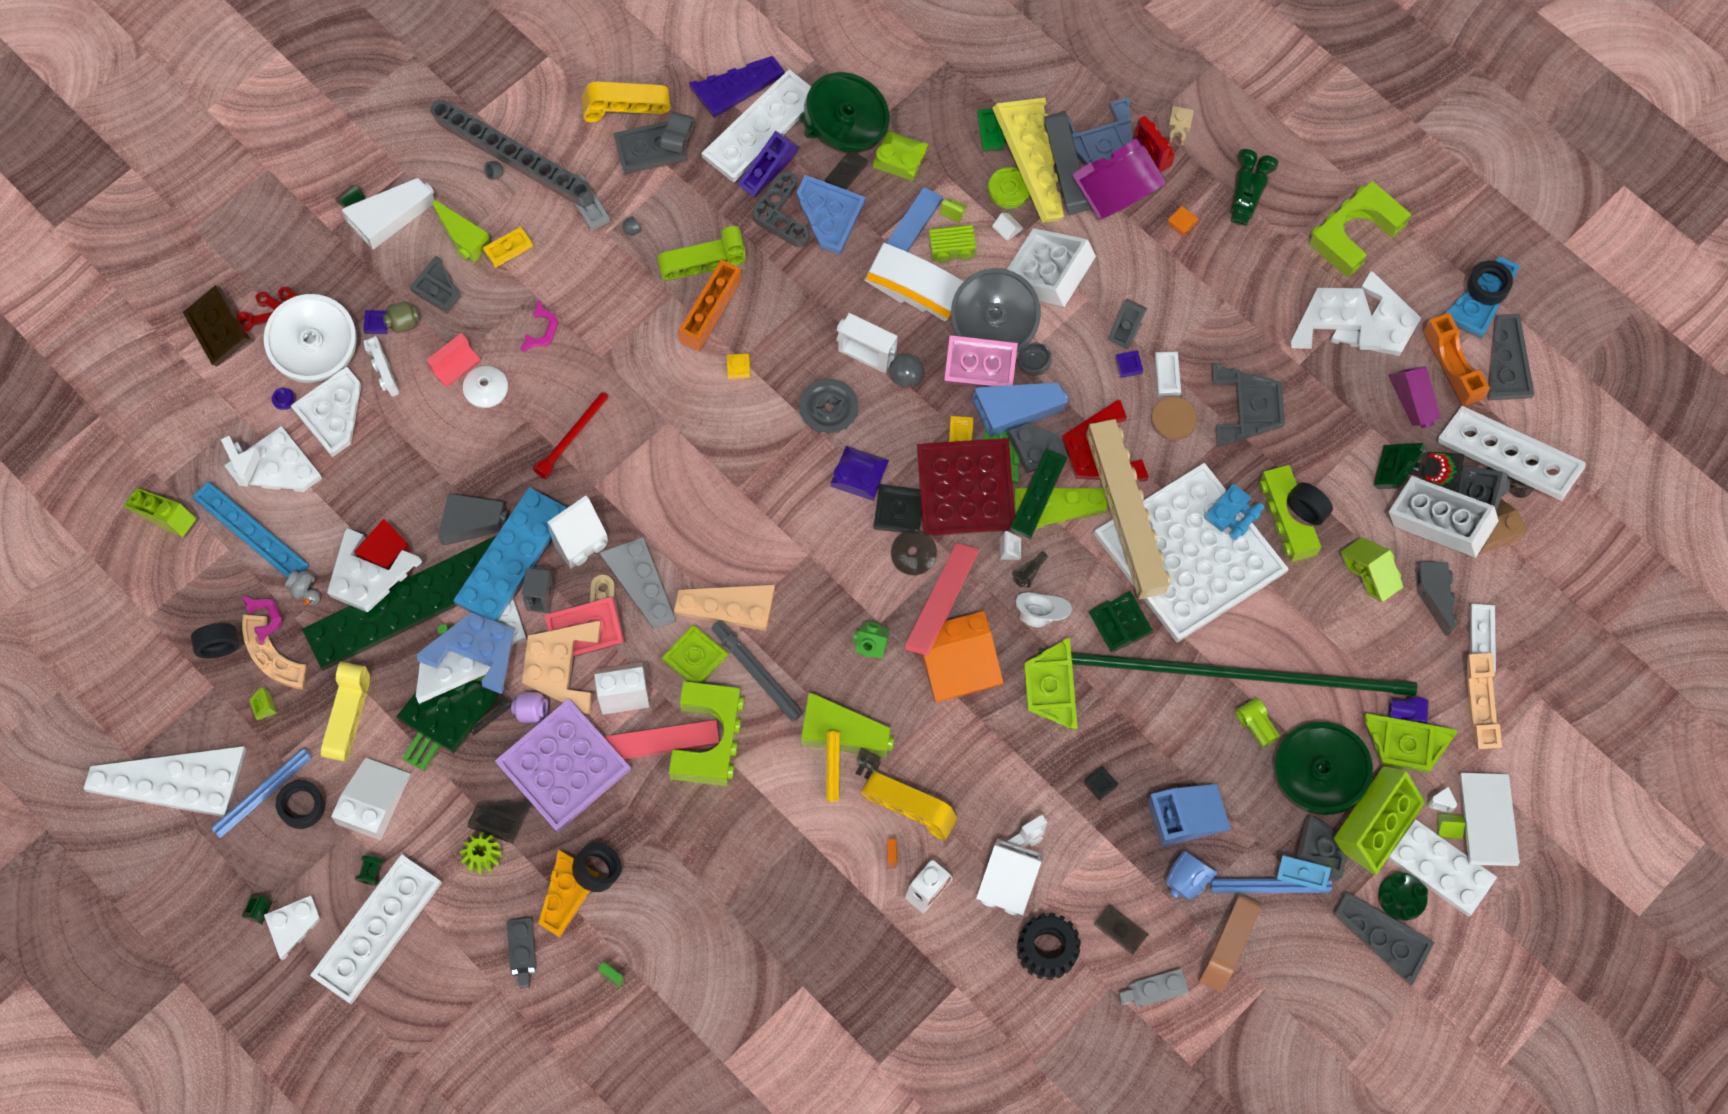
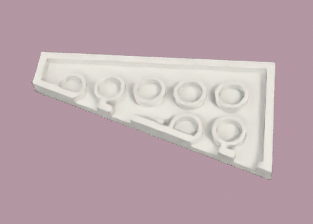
M242 746L90 766L84 790L95 794L223 817L229 812L246 748Z

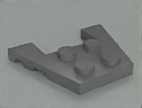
M1212 363L1213 385H1236L1239 424H1217V447L1284 427L1282 382L1256 374L1252 376L1240 372L1239 369H1228L1221 367V364Z

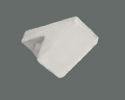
M230 436L221 439L244 486L248 485L260 459L257 448L253 447L243 452L239 443H233Z

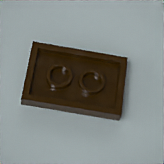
M217 285L183 311L210 363L214 366L220 365L250 340L223 290Z

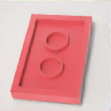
M614 597L544 615L548 631L595 621L602 622L600 643L576 640L573 657L625 643Z

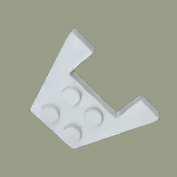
M1370 271L1361 288H1363L1364 293L1380 300L1372 318L1381 346L1380 350L1371 351L1400 356L1421 317L1374 272ZM1337 329L1331 342L1339 344V342L1347 343L1351 347L1358 348L1360 344V331Z
M1317 288L1291 340V348L1312 349L1314 329L1361 330L1360 350H1380L1381 348L1363 288Z
M347 528L327 593L336 600L369 612L390 592L388 589L397 581L401 582L407 577L406 573L414 566L417 568L422 560L418 556L402 550L390 570L357 558L354 551L366 537Z

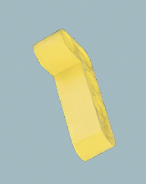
M341 661L336 672V682L339 687L323 739L321 757L346 762L350 755L370 684V674L366 666Z

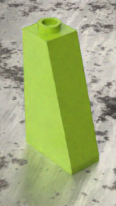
M812 693L808 694L801 737L802 746L827 749V731L837 730L840 732V751L887 758V751L893 750L894 737L890 736L891 728Z

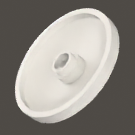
M317 294L299 295L282 303L269 317L264 331V347L273 366L287 378L303 383L325 381L344 369L352 359L357 343L355 325L347 310L337 301Z

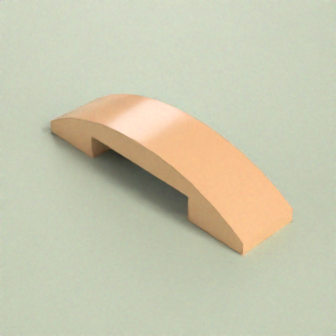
M1493 653L1469 654L1467 660L1469 710L1477 749L1502 748L1500 724H1497L1492 679V677H1495Z

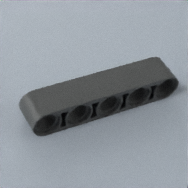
M1066 111L1044 116L1069 215L1090 210V203L1072 175L1081 167Z

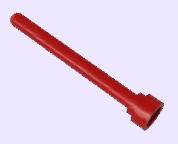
M601 392L548 457L538 460L532 467L538 476L547 479L551 475L555 461L608 399L606 392Z

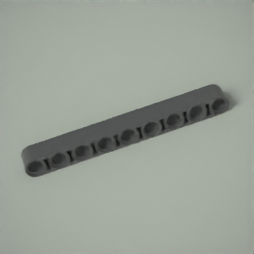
M437 100L432 104L431 113L436 122L444 129L578 206L588 207L593 203L594 194L585 180L445 100ZM568 181L566 185L561 186L563 182ZM586 191L584 195L578 196L581 192Z

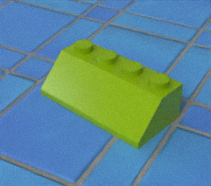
M1383 766L1369 786L1365 796L1355 806L1334 837V840L1347 857L1374 875L1378 874L1426 803L1407 771Z

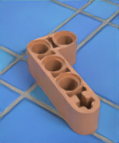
M1239 894L1214 951L1199 979L1200 983L1222 993L1237 965L1262 904Z

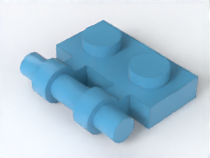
M1233 483L1206 514L1204 519L1222 533L1227 527H1230L1233 530L1229 534L1233 540H1237L1240 535L1243 536L1248 531V526L1253 521H1257L1261 516L1260 512L1264 509V506L1260 502H1257L1253 507L1247 505L1252 497ZM1240 512L1245 515L1241 521L1235 519Z

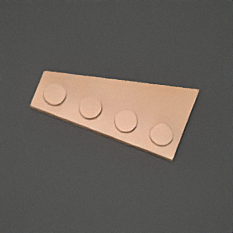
M775 585L679 590L674 615L713 622L722 620L725 624L766 631Z

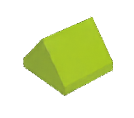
M948 198L942 202L940 215L960 223L968 207L952 198Z
M259 688L249 699L256 720H261L277 713L271 693L265 688Z
M1437 814L1438 836L1449 839L1463 838L1466 822L1462 815Z

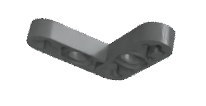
M785 171L778 175L754 207L753 220L760 227L791 245L804 247L809 242L808 228L780 212L797 188L796 176L792 172ZM788 180H790L791 184L787 183L784 187L783 192L781 190L783 188V181L787 182ZM779 195L781 200L773 203L769 200V197ZM766 211V212H767V217L763 215V216L760 218V217H759V213H760V214H763V213ZM783 221L787 224V227L780 230L775 227V224ZM803 234V238L799 237L796 239V235Z

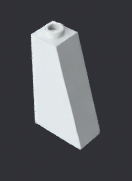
M416 178L342 209L345 221L374 250L431 207L434 201V191L428 183L424 184L419 178Z

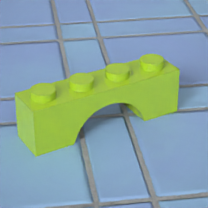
M1290 465L1264 471L1259 481V489L1262 494H1265L1267 510L1270 515L1273 514L1275 519L1274 527L1277 535H1281L1283 540V552L1286 556H1289L1291 562L1317 556L1321 549V544L1313 526L1297 522L1288 512L1287 497L1297 486Z

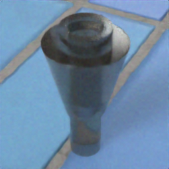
M1041 551L1034 560L1015 569L1012 572L1014 582L1019 587L1029 588L1048 555Z

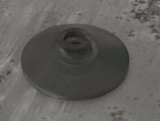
M916 529L907 530L901 533L892 544V562L900 572L906 575L917 576L924 574L931 569L936 561V544L932 537L924 531ZM915 547L917 549L915 555H909L910 548Z

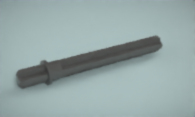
M722 620L715 622L711 629L722 641L721 645L723 647L726 646L791 721L798 720L802 715V711L737 638V633H733Z

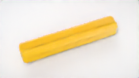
M837 730L827 731L826 800L829 802L839 800L840 732Z

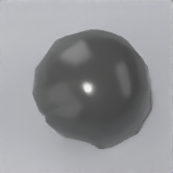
M1029 343L1020 350L1018 364L1023 372L1031 376H1038L1049 370L1052 363V355L1045 344Z
M905 353L898 355L891 361L888 373L892 381L903 388L907 386L917 387L924 379L925 369L919 358Z

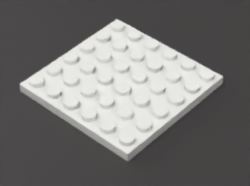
M1205 463L1142 501L1144 508L1149 510L1150 527L1156 532V545L1158 550L1162 551L1164 557L1163 567L1165 571L1169 572L1171 584L1165 594L1144 598V601L1177 643L1278 579L1289 570L1253 523L1248 526V531L1243 536L1240 535L1237 540H1233L1229 535L1233 531L1230 527H1227L1222 533L1204 519L1206 514L1227 491ZM1240 512L1235 519L1241 521L1245 515ZM1112 519L1096 529L1094 535L1134 586Z

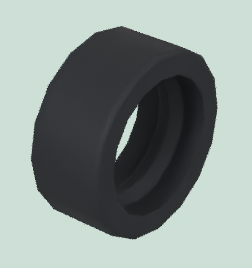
M1491 260L1480 262L1476 265L1467 281V289L1470 295L1477 302L1484 305L1501 303L1506 299L1513 286V276L1510 270L1504 264ZM1484 273L1497 276L1503 284L1502 290L1499 292L1484 290L1477 281L1478 276Z
M1299 483L1287 497L1288 504L1295 514L1313 525H1321L1333 511V505L1329 498L1320 489L1309 483Z
M229 623L205 625L196 629L191 635L193 652L200 658L223 657L236 651L240 645L237 629Z
M296 780L287 783L279 791L275 807L280 818L288 826L295 829H305L313 826L321 819L324 813L325 802L321 792L314 784L305 780ZM299 791L310 793L315 801L312 812L302 818L290 816L286 809V802L289 797Z
M603 843L586 845L574 858L572 864L573 876L577 883L591 892H603L609 889L618 879L622 870L621 859L616 851ZM595 856L604 861L609 869V876L606 879L592 876L585 867L584 860L586 857Z

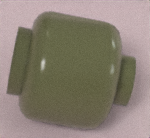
M402 301L387 306L386 314L383 315V321L386 328L390 327L394 333H400L413 329L415 323L418 322V315L414 305H410L407 301Z

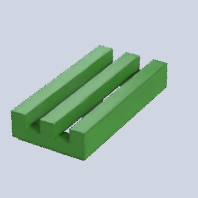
M418 733L402 759L416 768L425 771L440 746L433 743L422 763H419L420 758L431 740L426 738L415 757L411 759L424 738L423 735Z

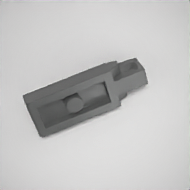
M532 918L507 921L510 970L512 971V976H518L520 989L530 988L529 974H535L536 969Z

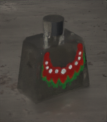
M1427 452L1422 463L1417 462L1409 475L1418 476L1419 479L1458 493L1464 454Z

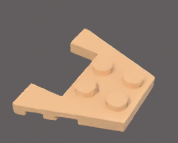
M595 621L529 635L522 683L562 703L569 698L581 712L590 714L593 693L569 690L575 641L600 643L602 622Z

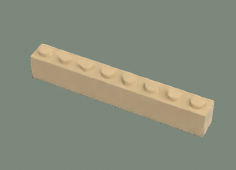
M1116 419L1089 424L1086 437L1138 600L1163 595L1171 584L1169 572L1165 571L1163 567L1164 557L1162 551L1158 550L1156 545V532L1150 527V513L1147 508H1144L1142 489L1137 487V474L1135 468L1131 467L1129 462L1130 452L1123 443V430L1121 427H1118Z

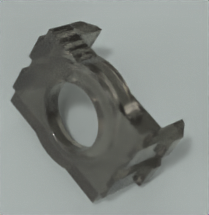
M861 748L857 756L859 767L855 774L861 776L866 768L868 770L864 778L869 779L872 772L878 771L881 757Z

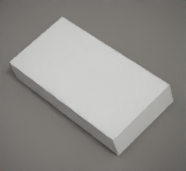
M1155 352L1158 396H1180L1181 383L1178 352Z

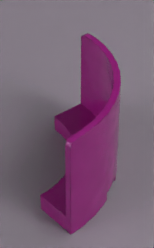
M1136 138L1112 152L1111 159L1106 160L1103 157L1090 162L1072 174L1100 220L1125 209L1166 184L1165 178L1140 138Z

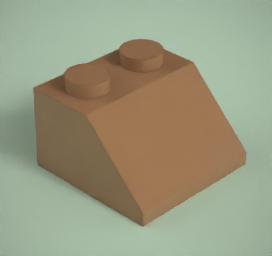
M1502 499L1496 511L1499 521L1478 555L1520 541L1527 531L1518 510Z

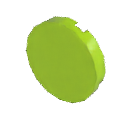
M1001 168L993 173L988 182V195L992 202L999 207L1015 209L1024 205L1029 199L1030 193L1017 168Z

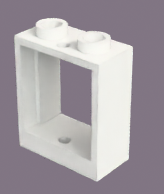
M849 313L845 320L842 319L837 327L839 332L836 340L838 342V351L886 374L891 361L896 357L898 336Z

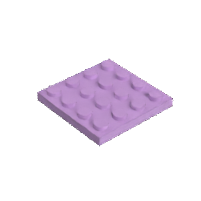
M569 698L495 760L496 764L557 833L631 770V767Z

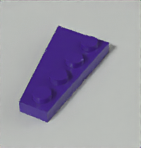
M770 56L748 63L746 67L740 69L733 68L727 70V73L719 76L714 74L700 82H689V87L714 118L777 81L785 74V71L776 59Z

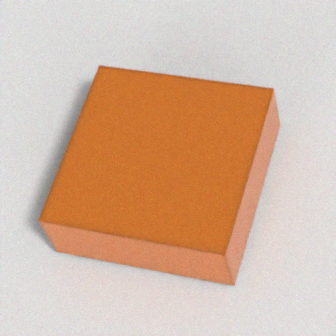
M1181 206L1168 219L1167 224L1184 237L1198 223V218Z
M887 839V869H896L898 862L897 840Z

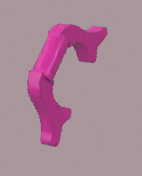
M537 301V309L533 312L534 318H546L549 320L545 335L539 339L525 335V342L521 346L522 352L532 347L547 346L553 341L558 320L554 314L543 308L541 301Z
M244 596L243 602L248 613H252L259 608H265L271 617L270 624L254 628L255 634L258 635L259 644H263L265 638L280 628L282 624L276 603L271 599L255 600Z

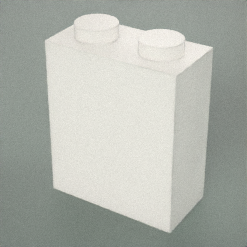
M997 838L976 899L981 900L982 904L989 907H1001L1008 914L1023 915L1044 855Z

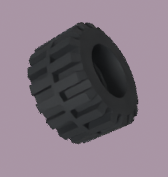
M1045 913L1039 914L1038 918L1032 917L1020 932L1017 942L1018 959H1021L1022 967H1026L1030 975H1033V973L1038 975V979L1047 977V980H1053L1054 977H1063L1064 973H1068L1072 969L1079 956L1081 939H1078L1079 932L1077 929L1074 930L1072 928L1074 924L1071 921L1068 923L1064 921V916L1060 915L1058 918L1055 917V913H1050L1049 916H1045ZM1046 934L1055 936L1062 944V954L1053 959L1042 957L1035 949V939Z

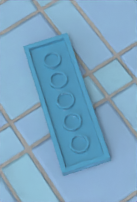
M529 487L453 600L454 604L470 613L473 612L497 622L524 582L526 568L532 569L551 541L552 538L547 522L563 512L567 507Z

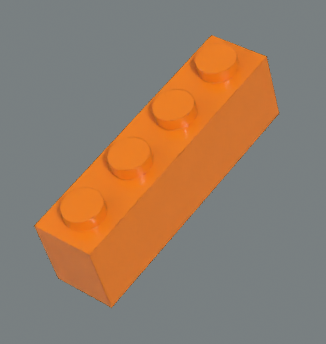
M722 259L720 260L678 330L681 344L700 352L742 282L741 268Z

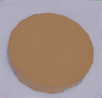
M1180 397L1161 399L1155 405L1151 415V424L1155 432L1168 440L1187 438L1194 430L1197 422V413L1193 405Z

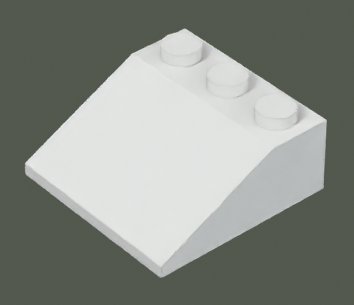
M1033 228L1007 270L1024 277L1034 288L1039 300L1048 304L1065 307L1096 255L1088 239Z

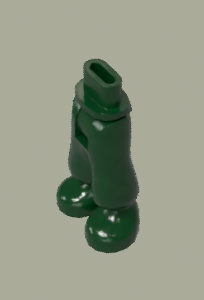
M1250 149L1240 150L1237 156L1242 168L1236 174L1235 192L1230 210L1232 213L1231 222L1242 226H1247L1249 219H1252L1260 197L1268 184L1267 174L1275 171L1279 163L1272 156H1262L1258 161L1256 173L1253 174L1252 170L1258 156L1255 151Z

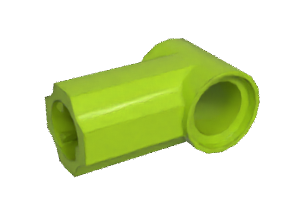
M1256 697L1236 709L1239 721L1244 727L1250 729L1261 748L1271 745L1280 738V735L1267 717V710L1259 698Z

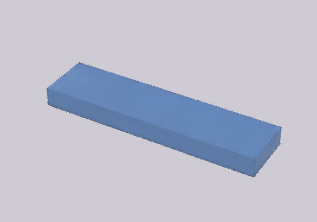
M924 187L886 244L909 252L943 201V197Z

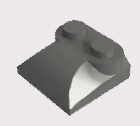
M1463 466L1456 492L1493 505L1497 511L1501 497L1510 488V481L1507 478L1508 474L1502 471Z

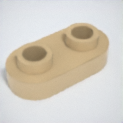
M607 575L595 577L591 582L590 602L614 597L615 600V585L612 578ZM602 586L607 587V590L601 592L599 589Z

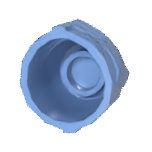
M1183 851L1173 864L1165 883L1171 888L1169 893L1175 898H1178L1180 895L1182 898L1190 901L1206 889L1207 883H1210L1218 872L1203 864L1186 851Z

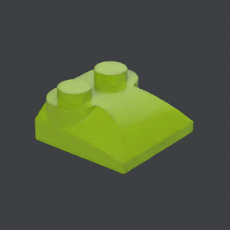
M888 130L881 146L876 151L873 168L914 181L929 144Z

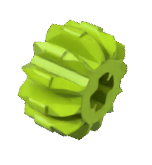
M480 832L479 838L476 839L474 834H471L472 842L463 841V846L466 849L460 850V855L464 857L461 860L462 864L468 865L467 869L469 872L477 869V873L481 875L483 868H486L491 873L490 865L498 866L499 861L496 858L502 857V852L498 850L501 846L498 841L494 842L493 835H489L485 839V834ZM479 850L484 852L485 855L483 857L478 855L477 852Z

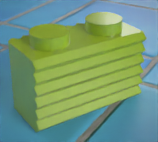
M973 224L929 229L928 240L933 262L944 263L957 258L968 260L976 256Z

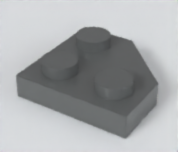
M1027 423L1009 430L1007 433L1026 473L1037 470L1046 448L1063 456H1068L1058 435L1033 424Z
M1309 816L1305 819L1296 858L1331 866L1329 877L1337 881L1343 877L1347 857L1341 849H1338L1333 839L1335 834L1332 828L1315 817Z

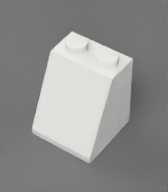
M643 662L595 670L597 697L602 715L649 708Z

